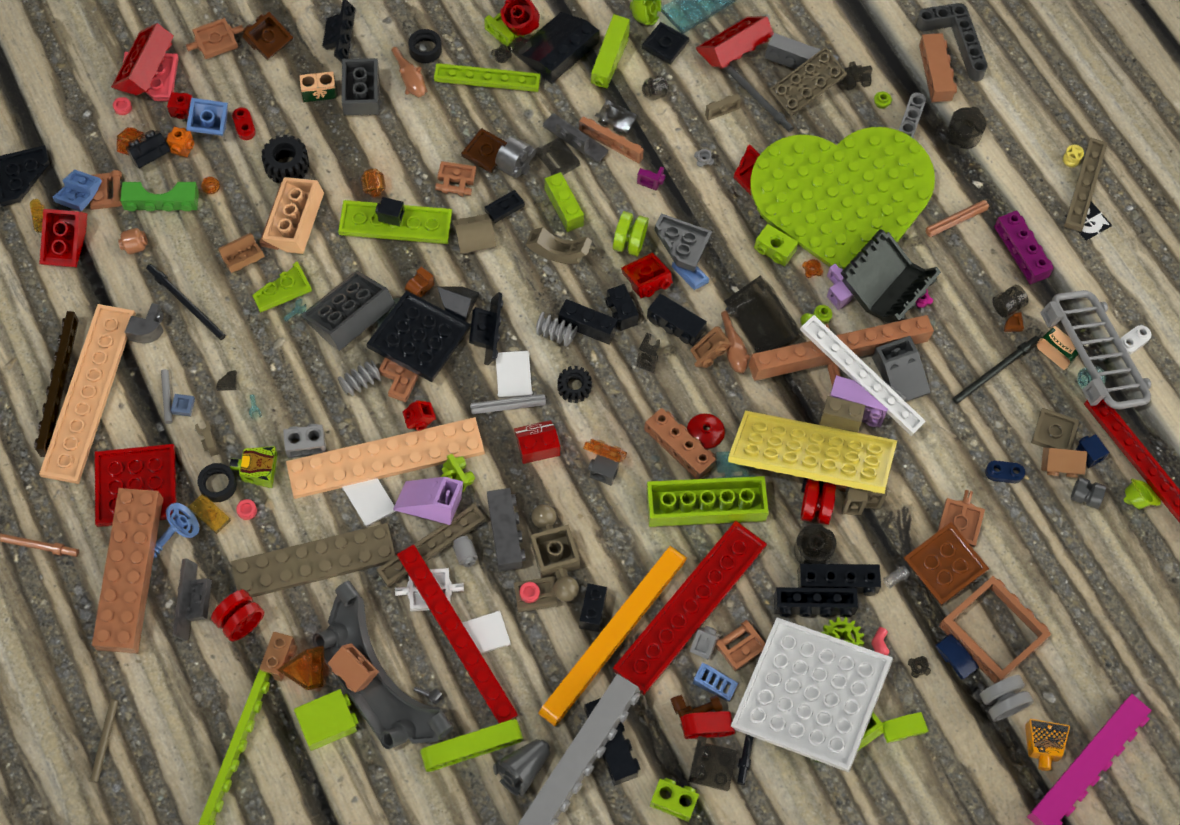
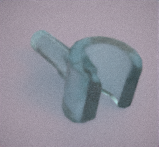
M298 299L295 302V308L283 318L285 322L297 313L303 314L306 311L307 304L301 306L302 299Z
M252 394L250 395L251 409L249 410L251 419H253L252 414L254 412H259V417L262 416L260 409L256 405L255 396Z

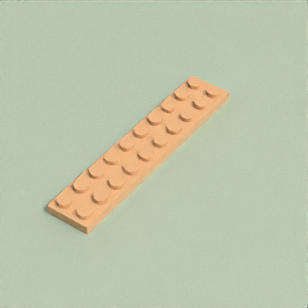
M101 304L97 305L39 473L41 477L79 484L128 339L125 334L130 317L136 315L134 310Z
M476 417L426 428L421 431L409 432L286 461L293 497L297 499L340 489L347 485L441 465L447 461V455L453 454L454 457L463 456L464 459L484 455L485 452Z

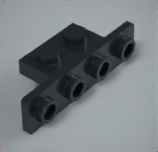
M342 0L340 14L326 19L322 44L326 50L335 47L334 56L341 63L342 59H348L355 16V7L348 0Z
M501 292L492 297L490 311L475 307L472 311L469 343L486 348L485 365L495 361L498 356L497 343L500 339L498 331L502 321L500 312L504 303Z

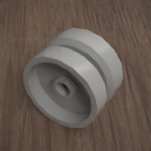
M1020 675L1001 680L979 694L985 705H993L988 710V713L994 722L1010 717L1034 702L1028 691L1020 692L1025 686Z

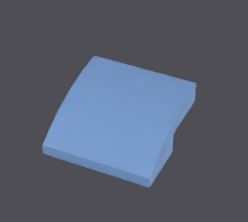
M74 169L62 180L65 186L53 196L55 203L81 212L95 196L102 182L101 178Z

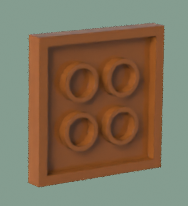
M951 522L903 558L941 606L989 570L987 565Z

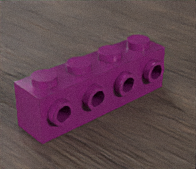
M1017 210L998 217L994 228L1028 283L1031 285L1049 278L1054 269L1053 264L1044 254L1042 246L1036 241L1034 233L1027 227L1024 217Z

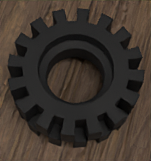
M571 366L568 367V370L563 369L558 378L557 388L559 395H563L564 400L568 398L570 403L572 400L578 403L579 399L582 402L584 397L588 398L592 388L591 375L589 376V372L587 370L584 372L582 367L578 370V366H575L574 369ZM572 379H577L581 381L582 386L580 389L573 390L568 387L567 383Z

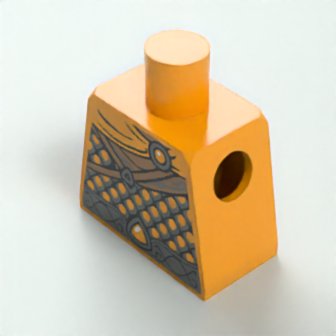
M1030 719L1025 724L1028 756L1039 759V770L1050 771L1052 761L1058 762L1063 757L1070 729L1069 725Z

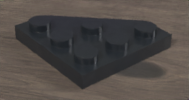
M45 145L0 156L1 206L21 202L49 166L50 161Z

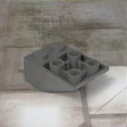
M911 336L876 347L872 357L876 367L886 383L907 397L905 402L931 393L919 352Z

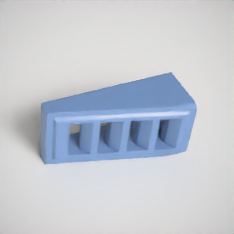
M703 662L693 680L694 685L714 695H718V697L730 702L738 686L737 682ZM704 673H707L705 681L702 680ZM713 676V677H715V680H714L713 684L710 685V684H709V681H710L711 677ZM719 680L723 681L720 689H717L716 686ZM726 684H729L730 688L727 694L723 692Z

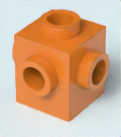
M173 127L166 138L170 152L183 157H188L195 144L191 131H186V128Z

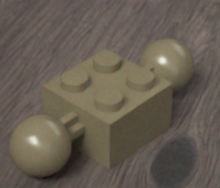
M541 504L534 508L531 519L537 528L542 529V532L530 535V544L541 578L556 575L557 581L553 588L554 594L559 600L569 602L577 597L579 585L574 578L568 576V572L580 569V559L569 524L553 528L557 518L556 512L550 505Z

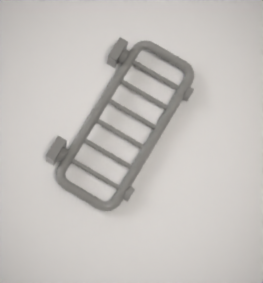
M1087 290L1054 295L1052 302H1049L1040 314L1048 328L1056 326L1061 321L1093 379L1082 390L1090 406L1097 405L1102 399L1113 409H1126L1148 404L1151 400L1149 391L1151 381L1149 378L1141 377L1105 313L1108 310L1107 303L1099 302L1098 298ZM1087 298L1093 307L1064 311L1059 301ZM1095 310L1102 322L1072 326L1066 314ZM1104 325L1110 337L1080 341L1075 329ZM1113 341L1118 353L1089 357L1083 345ZM1121 356L1127 368L1098 373L1091 360ZM1130 371L1136 384L1106 388L1100 376ZM1139 387L1143 398L1117 402L1112 399L1109 392Z

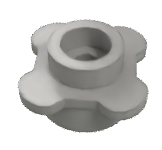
M701 149L695 152L694 157L697 159V166L703 167L704 165H712L714 163L710 150Z

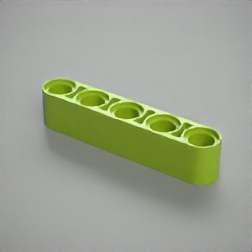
M513 719L425 747L420 750L426 772H431L518 744L524 738L518 720Z

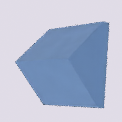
M191 98L186 131L223 136L227 124L228 103Z

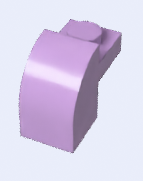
M834 264L829 268L827 277L834 284L829 288L827 298L839 310L850 303L853 294L842 282L843 276L841 272L843 269Z

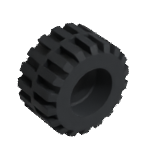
M283 135V137L276 136V139L271 138L269 144L266 143L264 145L265 149H262L261 157L265 172L270 179H273L276 183L280 181L281 184L284 177L297 179L305 177L304 173L308 172L310 163L305 144L301 143L299 138L295 139V136L292 135L290 137L287 135ZM283 157H293L289 162H278Z

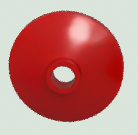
M698 414L687 425L688 433L692 437L698 438L705 449H712L718 446L725 435L723 423L712 414ZM706 426V427H709L710 429H709V430H704L703 427Z

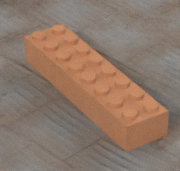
M118 488L92 646L98 651L135 654L139 652L163 497L159 491Z

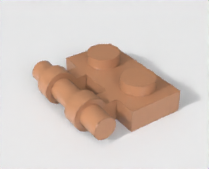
M441 161L438 180L444 182L443 184L436 183L435 190L442 191L445 194L450 192L457 193L458 196H471L472 189L465 187L466 184H474L477 171L476 166ZM450 182L460 183V184H459V186H452V185H450Z

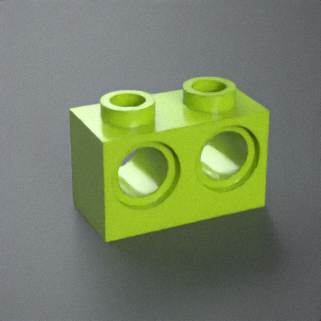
M659 779L650 807L689 822L699 794L695 793L696 790L691 787L684 786L683 788L676 785V782L671 779ZM667 790L670 792L671 797L664 799L660 796V792ZM687 798L691 805L684 807L680 804L679 800Z

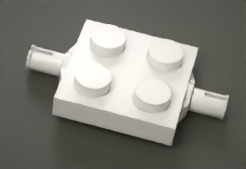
M449 568L430 569L449 602L452 592H464V583L451 584ZM410 577L407 587H395V596L408 595L410 612L429 610Z

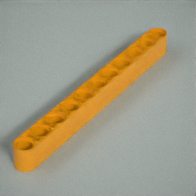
M672 546L664 552L541 707L538 713L554 727L559 724L685 563L686 556Z

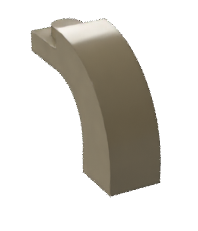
M541 227L531 231L525 246L546 259L563 264H578L581 258L589 253L592 240L588 237L577 240H564Z

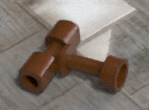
M682 695L670 699L674 711L679 717L690 713L709 712L711 710L720 712L723 710L718 695L710 697L709 703L693 709L691 706H686Z

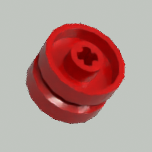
M807 479L800 519L801 521L811 522L817 511L818 524L829 525L835 505L836 485L825 482L819 493V481Z
M242 589L230 594L216 607L212 613L211 621L218 628L223 629V634L229 641L234 642L248 635L260 623L265 613L258 603L253 602L252 596Z

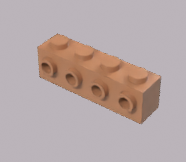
M943 33L923 34L919 48L931 102L952 101L954 94L957 92V85L953 82L954 72L950 68L947 41L944 40Z
M661 408L645 422L644 430L695 479H702L715 467V455L710 450H706L698 438L692 437L683 424L677 423L669 411Z

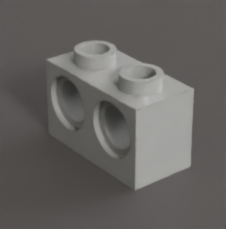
M322 425L293 426L283 430L287 458L310 456L326 452L325 433ZM314 436L319 437L315 441L310 440ZM299 439L297 443H291L292 440Z

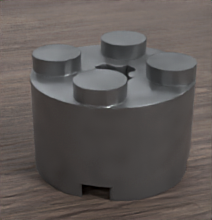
M510 136L506 139L508 142L506 146L500 147L495 164L498 165L496 168L514 178H518L520 175L528 173L530 169L529 163L535 156L536 149L515 136Z

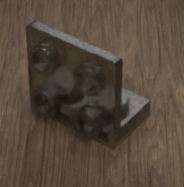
M698 736L688 782L729 791L737 751L706 743L707 737Z

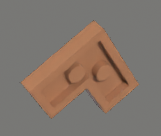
M384 358L379 368L381 376L394 380L388 391V396L406 402L419 375L387 358Z

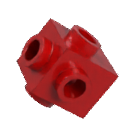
M171 92L167 104L170 117L188 119L191 98L193 96L188 93Z
M416 400L402 411L408 429L424 430L436 419L431 402Z

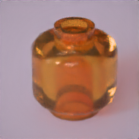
M378 169L364 171V174L361 176L363 192L370 194L371 197L380 196L381 192L386 189L384 174L378 171Z

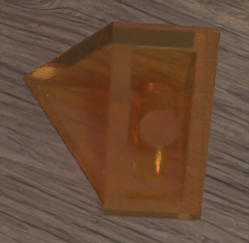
M324 646L306 649L277 670L306 690L323 687Z

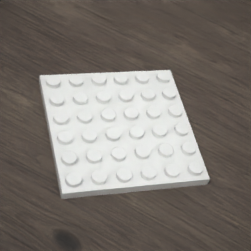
M776 617L731 727L736 731L850 772L893 658Z

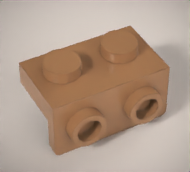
M252 233L218 248L224 264L231 273L239 271L243 267L265 257Z
M715 326L690 349L697 360L694 363L696 367H710L714 363L713 360L723 355L731 345L719 326Z
M273 632L260 670L272 674L274 680L282 682L283 677L289 673L290 658L294 657L297 651L294 638L289 635Z

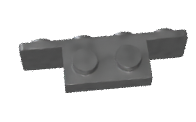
M552 113L543 123L544 128L596 163H599L608 154L607 148L555 113Z
M187 558L182 559L173 625V636L183 641L189 640L191 621L207 619L212 580L208 578L196 580L198 565Z

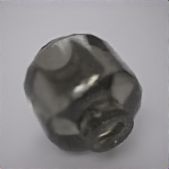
M660 75L647 78L642 85L643 95L652 101L663 98L668 93L669 84Z

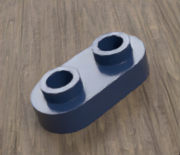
M991 461L985 469V474L992 481L1016 484L1024 478L1025 469L1018 463Z

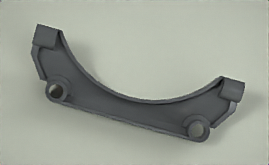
M350 581L340 584L335 590L337 596L328 619L330 626L326 630L313 635V646L327 664L343 645L352 643L379 671L364 690L356 693L346 687L341 677L337 675L335 677L384 748L392 749L404 744L408 739L412 744L442 740L453 730V725L441 708L422 704L399 689L390 679L372 647L367 630L365 605L362 597Z

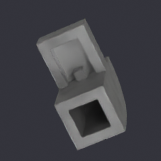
M151 304L146 319L135 316L130 317L125 330L129 341L146 344L157 340L162 335L163 328L160 323L163 320L164 314L159 304Z

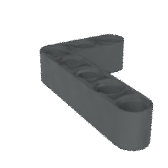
M955 3L920 10L916 27L921 31L951 27L969 78L975 82L981 81L988 65L967 7L962 3Z

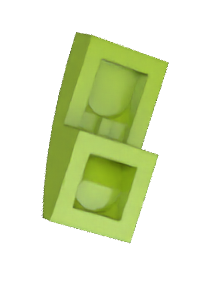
M922 712L882 722L883 734L887 743L901 741L907 737L922 735L928 732Z

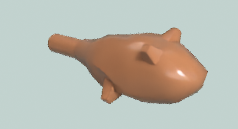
M393 47L391 51L398 61L400 75L406 86L405 94L411 93L418 98L424 96L428 90L420 73L421 67L418 66L416 68L403 58L397 47Z
M723 311L721 316L725 327V336L731 343L726 349L730 367L735 372L744 374L750 355L747 354L742 339L735 332L728 311Z

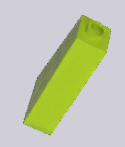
M613 14L591 73L592 84L608 88L629 41L630 19Z

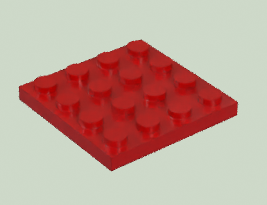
M174 444L95 452V525L97 527L112 526L118 488L159 491L163 497L160 520H167V507L172 503H176Z

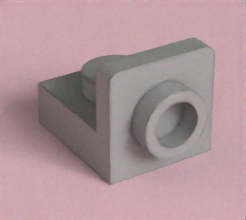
M709 626L698 629L690 652L709 660L716 641L720 639L721 635L716 633V629Z

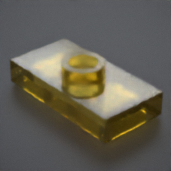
M203 493L188 506L216 534L231 521Z

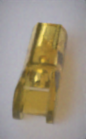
M33 199L30 202L34 229L37 233H42L44 206L39 199Z

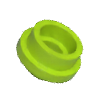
M884 91L876 93L874 97L875 105L881 109L888 107L892 101L891 95Z

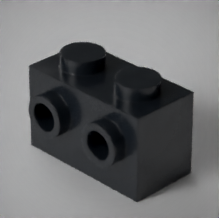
M625 284L608 289L605 302L612 311V317L618 319L617 324L620 331L638 325L639 314Z

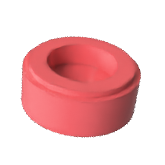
M119 97L113 102L114 111L118 115H126L132 110L131 102L126 97Z
M245 499L238 503L236 511L241 519L250 520L256 516L257 507L252 500Z
M526 582L520 587V597L524 602L534 603L538 600L540 589L537 584Z

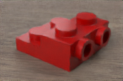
M654 253L621 267L622 274L629 280L632 289L640 298L645 296L651 297L655 291L661 288L667 289L673 283L670 270Z

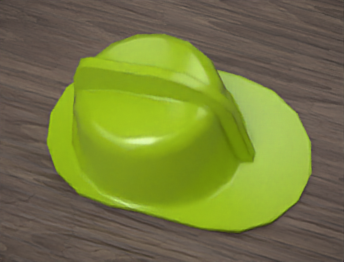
M1131 479L1132 482L1125 489L1126 497L1123 499L1125 503L1133 505L1137 509H1143L1149 505L1159 506L1161 504L1160 498L1146 482Z

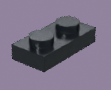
M513 190L485 206L484 209L495 224L523 208L525 202Z

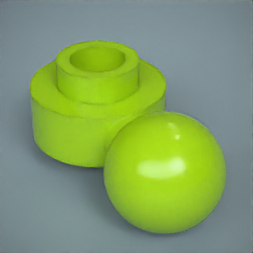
M819 305L815 308L813 314H803L800 318V323L803 326L815 315L823 324H827L832 318V310L826 305Z

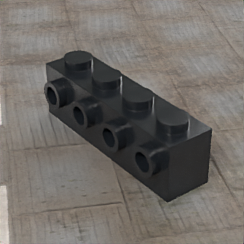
M800 563L797 570L798 588H857V593L864 594L865 596L876 595L881 588L880 564Z
M776 587L774 593V614H780L781 617L800 615L801 617H810L812 615L831 617L832 615H840V617L849 618L855 615L858 609L857 588Z

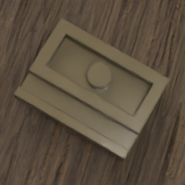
M546 577L514 582L518 612L557 607L558 601L553 590L554 578ZM526 582H534L540 589V596L534 603H526L520 597V587Z

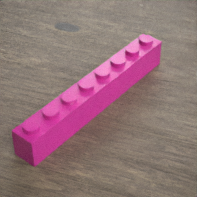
M1133 694L1126 698L1029 813L1027 818L1035 825H1062L1063 822L1060 820L1063 816L1066 815L1068 817L1075 810L1076 807L1073 804L1077 800L1081 802L1088 794L1086 791L1088 786L1091 785L1093 787L1100 780L1101 777L1098 774L1102 770L1106 772L1113 764L1111 761L1113 756L1116 755L1118 757L1125 750L1123 744L1134 739L1138 734L1135 730L1138 726L1143 727L1149 721L1148 714L1152 710Z

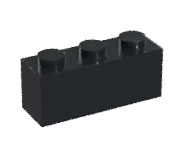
M661 293L647 310V319L652 324L661 326L667 333L679 337L685 344L694 346L706 330L707 321Z
M568 299L565 300L558 314V324L565 320L566 327L569 323H572V329L578 326V333L610 345L617 331L618 319Z

